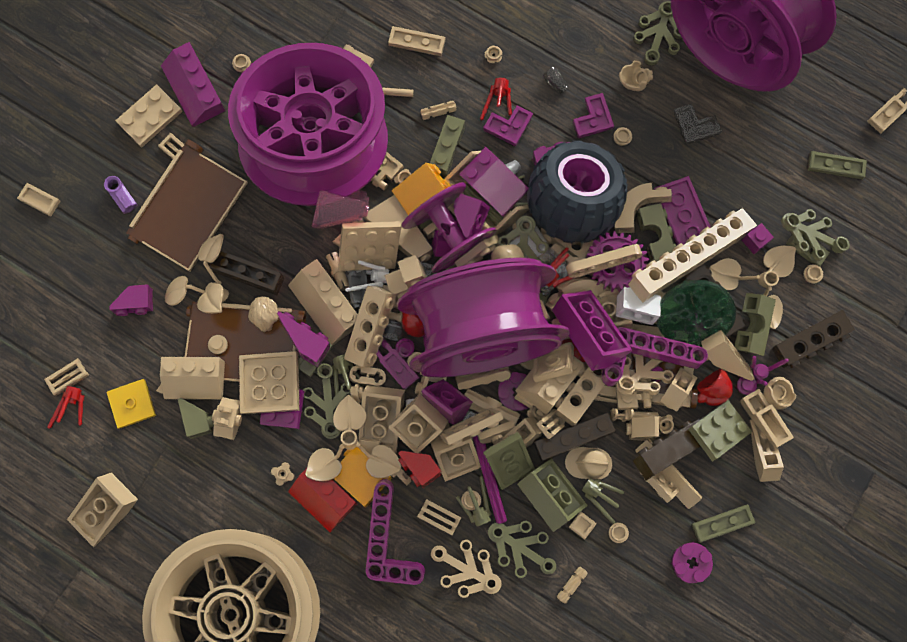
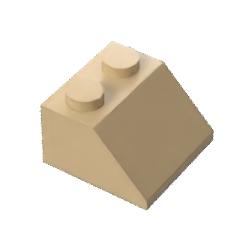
M419 394L406 406L388 428L413 452L419 453L444 430L448 420Z
M439 435L430 442L445 482L481 468L470 435L463 438V442L454 446L445 443Z

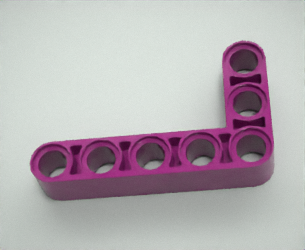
M624 327L618 328L631 347V353L693 369L699 368L708 358L707 351L700 346ZM635 340H640L643 346H637ZM654 345L661 346L662 351H657ZM673 350H679L681 352V356H676ZM693 354L698 355L700 357V361H696L693 358ZM626 356L603 369L602 381L605 385L614 386L619 382L623 375ZM608 372H614L616 379H611L608 376Z
M382 479L376 484L374 489L366 575L369 579L375 581L418 585L423 581L425 568L421 563L386 559L394 486L390 480ZM386 485L389 488V493L382 494L379 491V486ZM377 506H385L387 512L384 514L379 513ZM375 526H383L385 532L377 533ZM373 546H381L383 552L376 553L373 550ZM377 565L381 571L375 573L371 570V566ZM393 567H397L400 569L401 573L399 575H394L391 573L390 569ZM416 569L421 573V575L419 577H413L410 574V571Z

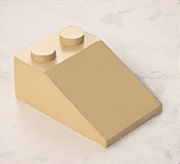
M371 385L365 387L362 392L361 406L366 412V422L359 429V443L361 438L381 439V445L397 452L399 437L388 427L403 411L405 390Z
M109 473L95 479L67 520L95 547L129 513L138 499L113 473Z

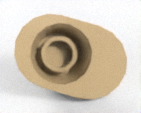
M578 447L567 454L565 465L568 472L574 477L596 480L608 476L612 469V459L602 449Z

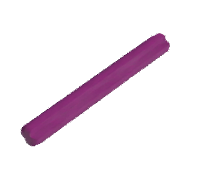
M476 435L472 438L496 523L501 524L507 521L495 477L483 453L487 450L486 444L480 443Z

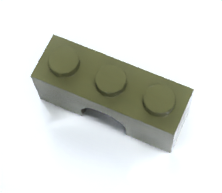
M450 115L446 117L430 164H435L441 171L440 176L445 178L449 174L456 147L460 144L465 130V120Z
M661 203L639 208L636 215L641 231L652 230L659 237V241L650 243L647 247L650 262L653 260L657 262L664 253H672L676 247L671 238L673 236L672 229L666 222L667 212L665 208L662 209Z
M746 293L742 312L749 315L750 325L746 331H738L735 348L738 351L764 356L776 299L761 294Z

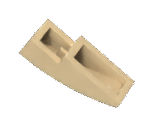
M760 389L739 401L760 431L776 448L794 438L772 404L769 405Z

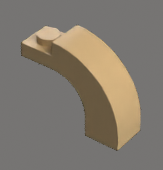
M646 183L627 192L624 209L620 218L615 222V232L634 233V218L638 209L649 203L671 202V189L659 187L656 190H652V183Z
M580 276L555 287L559 292L550 296L545 305L552 311L563 294L591 290L597 298L599 294L610 291V289L607 287L604 290V284L596 285L597 280Z

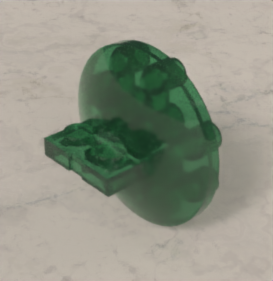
M688 279L671 288L661 298V313L657 319V325L665 338L702 347L701 341L722 330L725 335L728 334L736 319L735 303L731 294L721 285L706 280L691 281V279Z

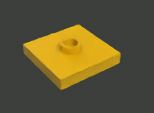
M145 379L107 391L118 429L156 416Z

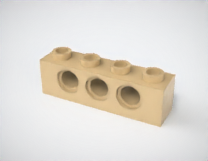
M367 286L344 356L345 360L361 367H373L377 359L378 348L383 341L384 330L389 323L391 309L395 304L396 294L377 286Z
M584 366L577 375L580 377L578 382H572L566 390L569 394L565 399L561 397L555 405L558 408L555 414L572 427L576 425L605 385L602 381V375L594 374L590 367L586 368ZM608 372V376L611 377L614 372ZM583 382L588 383L591 390H584L581 384ZM570 398H577L579 406H573L570 403Z

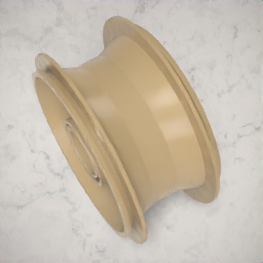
M237 529L215 530L188 540L175 549L156 571L144 600L142 615L145 642H185L180 628L179 616L197 620L201 633L195 642H257L256 635L259 632L285 634L282 642H315L320 622V599L317 586L304 561L291 548L279 540L267 535ZM228 557H246L262 563V565L240 585ZM205 568L210 591L204 597L183 596L192 579ZM222 569L225 571V580L219 578V572ZM261 576L267 578L264 588L260 587L258 583ZM278 579L287 595L289 614L266 608L263 601ZM236 598L241 600L246 608L247 618L244 623L241 621L243 611L236 605ZM194 601L199 603L197 613L191 609ZM220 604L222 606L221 620L228 625L230 632L224 630L218 622L217 611ZM230 609H234L237 614L233 621L227 617ZM274 615L281 619L278 627L273 626L271 623Z

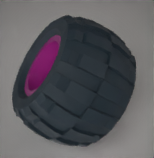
M572 141L555 145L534 166L528 182V206L537 226L543 228L546 234L552 238H558L563 240V242L571 244L573 242L588 243L595 238H599L600 235L603 236L620 218L626 203L627 179L625 178V171L622 165L616 161L612 153L593 143Z

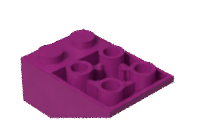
M278 311L279 321L300 357L318 368L330 349L328 337L320 332L315 334L311 331L309 325L304 322L299 324L291 314Z

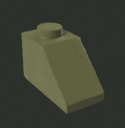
M182 398L178 399L188 438L193 439L213 433L214 421H212V415L209 416L207 412Z

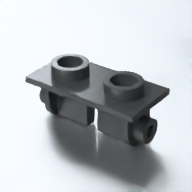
M355 270L349 271V275H347L349 287L367 284L366 270L358 273ZM366 289L350 291V304L356 312L360 310Z

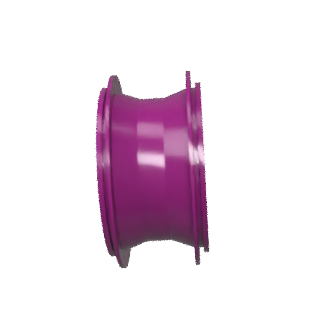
M671 0V10L676 26L684 42L695 57L722 79L755 91H775L790 84L799 73L802 55L812 53L824 46L832 36L836 26L837 16L834 0Z
M323 43L287 45L261 56L250 64L240 75L232 89L228 103V118L232 133L238 142L241 164L250 180L260 190L273 198L305 206L324 205L342 200L367 185L377 174L386 156L388 132L384 119L385 98L382 85L370 66L350 51ZM360 112L362 122L360 123L350 118ZM260 124L269 128L259 136Z
M531 258L494 259L445 270L412 285L398 300L397 306L398 310L403 313L418 315L423 323L426 346L425 352L417 355L409 362L410 369L421 372L424 376L434 378L464 376L524 363L558 349L562 344L561 341L569 336V328L562 325L549 324L544 317L540 301L541 288L550 283L556 276L554 267Z

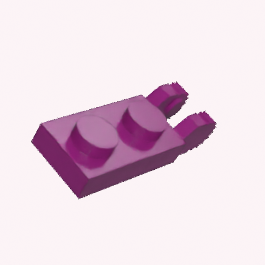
M383 339L381 345L389 353L383 357L378 350L377 358L402 389L406 390L419 377L410 369V366L399 353L392 349Z

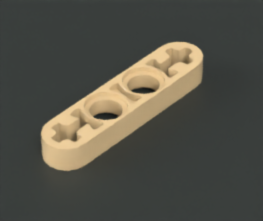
M634 244L572 262L566 266V270L570 278H576L637 260L642 257L640 246Z

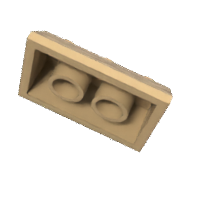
M573 356L572 373L536 383L533 379L532 369L515 391L547 415L585 364Z
M161 357L160 380L164 399L221 400L223 397L225 361L220 357Z

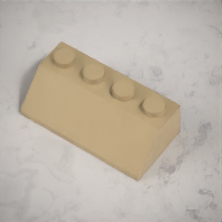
M317 259L301 269L288 286L321 332L328 337L329 343L334 345L353 331L358 314Z

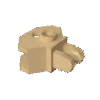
M222 397L217 410H214L212 414V421H214L213 436L230 440L235 439L242 421L239 400Z

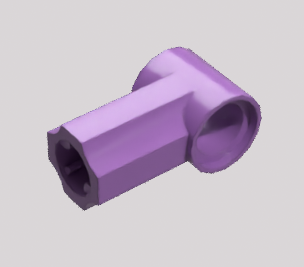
M110 176L105 179V189L123 214L133 211L137 203L121 180L116 176ZM113 184H119L117 189L111 190Z

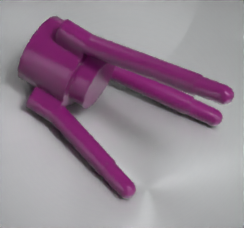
M753 356L750 368L756 383L766 386L768 383L763 379L768 377L769 372L787 363L789 360L784 359L767 367L764 364L756 365L757 359L756 356Z

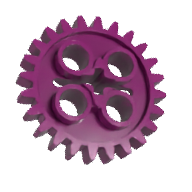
M615 231L611 237L607 232L604 238L600 235L598 241H593L592 246L588 249L589 253H587L586 258L603 254V251L609 252L634 245L638 239L631 241V235L625 238L623 232L620 236H617ZM641 251L642 257L634 260V262L631 261L607 268L613 272L612 274L607 273L605 269L593 272L594 274L591 279H598L596 285L603 283L604 290L609 286L611 292L617 288L620 293L623 287H629L628 284L633 279L632 274L639 269L642 271L646 269L645 267L649 261V258H645L647 251ZM624 268L630 269L632 273L626 272Z

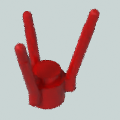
M505 78L495 79L480 120L484 119L494 93L498 96L497 107H500L501 99L506 95L508 115H512L511 88L508 87L509 80Z
M568 247L550 264L554 267L555 271L569 257L568 253L565 254L569 250ZM556 271L555 278L546 286L550 287L552 285L555 288L559 284L573 278L566 276L557 280L559 274Z
M72 386L66 387L62 399L47 426L48 429L52 427L55 420L57 423L61 421L68 404L76 405V402H78V425H82L85 396L81 395V389Z

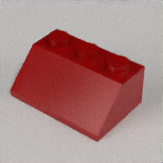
M306 468L288 492L331 533L358 503L333 479L329 481H316L308 478L305 474Z

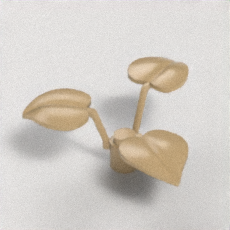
M218 234L206 240L198 253V259L204 261L203 264L215 283H209L206 289L202 290L192 285H187V277H177L166 290L165 302L168 305L179 304L186 295V289H192L203 293L197 303L200 311L204 313L222 312L221 305L227 299L229 292L223 288L221 281L217 279L208 262L212 263L218 257L223 243V234Z
M778 246L768 250L764 255L763 263L769 270L757 276L741 277V266L736 260L730 258L722 259L711 265V276L721 284L724 290L736 289L738 280L757 279L759 284L766 288L763 295L767 296L769 291L772 290L771 286L778 283L779 277H786L793 271L796 248L793 246ZM771 295L768 297L776 299L770 328L776 329L782 318L783 305L778 296Z
M347 395L339 403L333 416V422L337 430L344 431L341 434L342 444L339 446L340 448L336 456L327 448L316 450L309 459L305 474L308 478L316 481L334 479L342 470V465L337 459L344 448L352 450L358 447L369 457L366 462V468L369 474L375 478H386L400 472L401 464L395 452L389 447L377 445L373 448L371 455L358 442L357 435L353 430L363 427L366 422V412L350 395Z

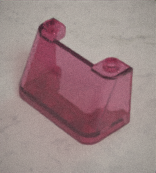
M320 190L311 228L324 229L362 220L363 216L367 217L370 197H366L367 192L362 190L349 197Z

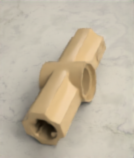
M467 389L465 396L473 401L469 409L480 413L493 408L502 414L503 420L499 421L500 424L513 421L516 425L520 417L519 413L502 406V403L491 397L486 398L470 389Z

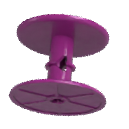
M464 182L452 185L437 193L411 212L401 224L403 229H411L431 219L439 230L438 235L443 236L452 249L432 267L433 274L453 266L459 258L483 240L492 237L497 231L491 227L470 238L464 236L458 221H455L447 209L460 196V193L463 194L466 184Z

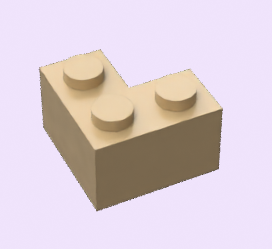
M416 255L398 261L400 269L384 275L389 291L396 294L395 301H398L412 285L427 278L425 268Z

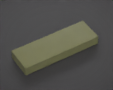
M811 151L809 153L808 171L863 180L865 178L867 160Z
M747 504L692 524L698 543L752 525L755 521Z

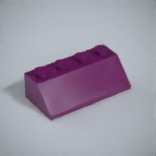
M190 42L173 49L161 67L192 127L225 112Z
M591 290L561 295L552 311L560 324L569 328L570 339L592 371L607 368L631 353V347Z

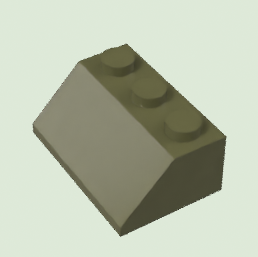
M552 458L517 484L553 532L588 506Z

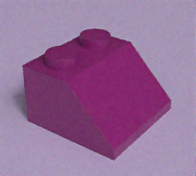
M460 193V196L455 199L453 208H455L454 214L466 238H470L482 231L490 206L481 200Z
M444 379L423 388L421 391L422 396L448 420V423L453 425L464 419L473 401Z

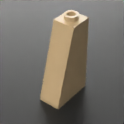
M395 195L363 214L366 222L400 221V224L408 216ZM417 226L411 229H403L401 227L398 249L408 257L416 255L422 263L428 261L432 257L433 249Z

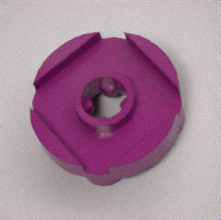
M514 372L509 380L500 382L498 396L500 403L504 407L515 412L524 411L529 408L515 399L512 390L513 387L517 389L527 375Z
M698 543L683 544L672 555V568L676 576L684 582H703L712 571V554ZM694 557L697 566H693L691 569L687 560H691Z

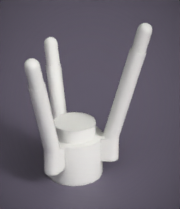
M359 260L358 264L372 268V271L366 270V274L371 275V281L375 283L349 287L345 291L366 289L367 286L383 287V284H387L384 275L389 274V270L385 269L384 266H377Z

